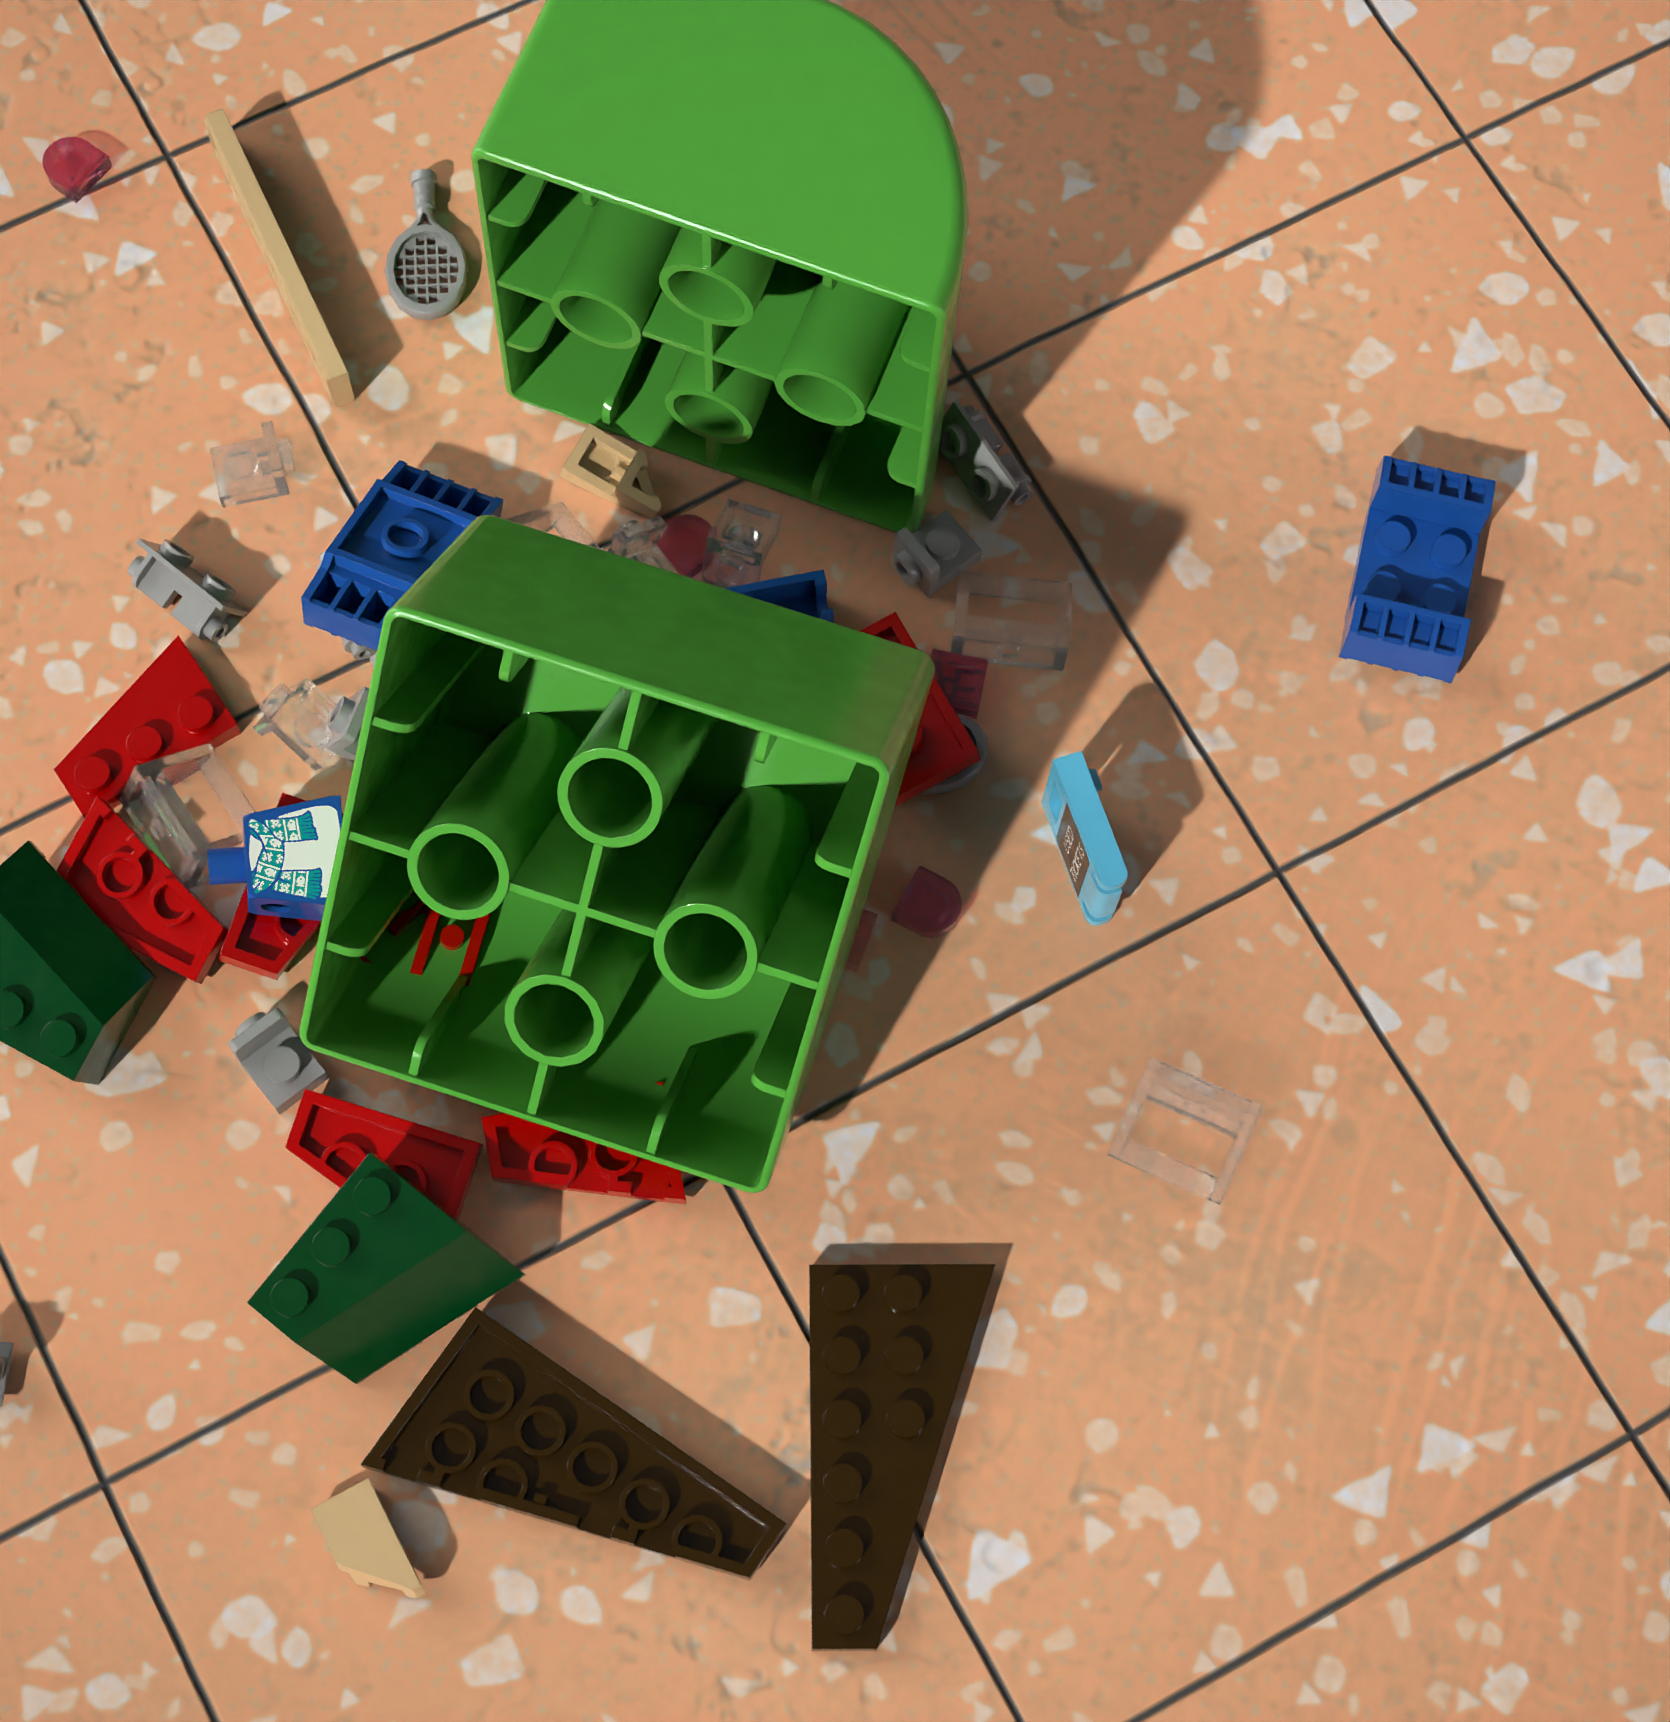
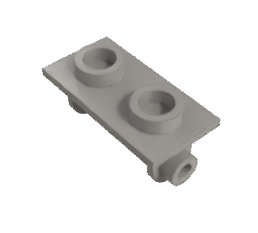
M956 400L952 402L943 417L939 448L967 486L973 498L981 506L990 521L993 522L996 521L1009 500L1017 506L1026 502L1032 496L1033 491L1029 487L1032 480L1023 472L1010 452L1000 456L995 454V452L1001 449L1003 442L986 420L984 412L982 410L975 411L972 405L962 407L959 401Z
M140 538L136 542L148 554L145 558L143 556L137 557L130 564L128 574L132 577V585L165 609L170 606L177 594H180L182 599L171 615L201 640L207 638L213 642L220 640L228 629V624L224 620L229 613L246 617L249 613L232 600L236 595V591L230 585L211 573H207L203 577L190 566L194 558L177 544L167 539L161 545Z

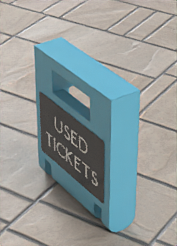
M1082 751L1053 759L1041 803L1084 917L1088 923L1097 926L1105 924L1112 919L1123 891L1121 887L1126 882L1128 872L1097 793L1102 791L1103 788L1096 769H1088Z

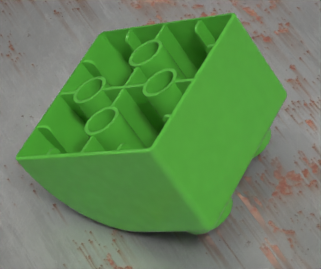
M546 0L471 154L507 392L515 399L587 425L590 423L601 430L897 533L905 527L911 534L916 532L921 527L930 500L936 471L968 229L967 185L960 149L949 117L931 84L919 67L896 42L869 21L845 7L828 0Z
M494 515L477 517L387 611L383 620L299 1029L302 1043L313 1051L749 1193L763 1191L770 1183L794 1119L860 922L934 677L935 666L931 657L918 649ZM419 898L429 908L441 914L422 975L410 973L427 914H420L397 937L388 932V927L403 911L411 909L419 901ZM491 913L469 987H466L465 984L468 977L459 974L475 920ZM447 925H457L464 932V944L457 950H448L441 944L440 933ZM360 956H365L372 963L362 961ZM663 1081V1086L656 1084L657 1082Z

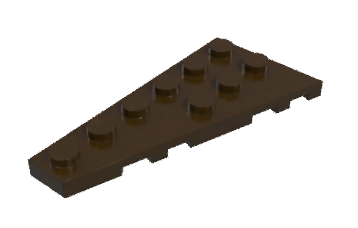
M995 1264L809 1265L811 1651L877 1650Z
M476 1307L361 1463L363 1468L746 1580L752 1579L787 1526V1523Z

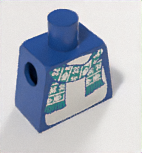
M341 795L323 797L245 815L243 817V847L207 849L209 885L246 883L248 912L252 914L322 921L342 825Z

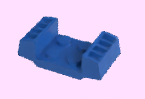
M1384 455L1376 469L1370 502L1364 520L1345 614V626L1339 653L1340 658L1358 660L1370 665L1375 664L1392 668L1395 671H1405L1417 674V676H1426L1452 683L1463 659L1471 619L1464 616L1479 535L1491 513L1496 481Z
M399 460L382 480L377 479L327 548L320 568L301 597L304 624L317 627L331 633V635L340 636L355 642L357 645H363L377 651L383 620L387 611L473 520L482 515L500 517L503 499L496 496L493 498L478 492L475 488L464 487L454 483V480L443 479L430 474L428 470L422 471Z

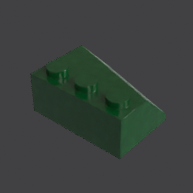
M28 840L0 865V1041L72 1081L99 1085L157 977L109 925L105 924L84 902L83 896L68 880L63 879L45 859L46 856L32 841Z
M370 1152L247 1303L297 1345L355 1384H359L422 1343L424 1339L456 1318L459 1319L477 1307L479 1303L505 1286L508 1287L526 1274L384 1158Z

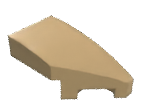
M589 423L564 464L559 476L598 497L655 519L661 508L659 496L655 497L647 472L649 464L645 451L638 452Z
M369 1478L311 1509L340 1571L349 1573L357 1585L371 1588L373 1584L403 1590L406 1596L417 1599L426 1594L409 1556L401 1544Z

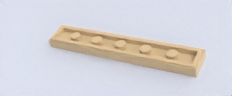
M224 109L206 114L204 122L212 149L332 404H336V407L354 401L355 398L348 371Z

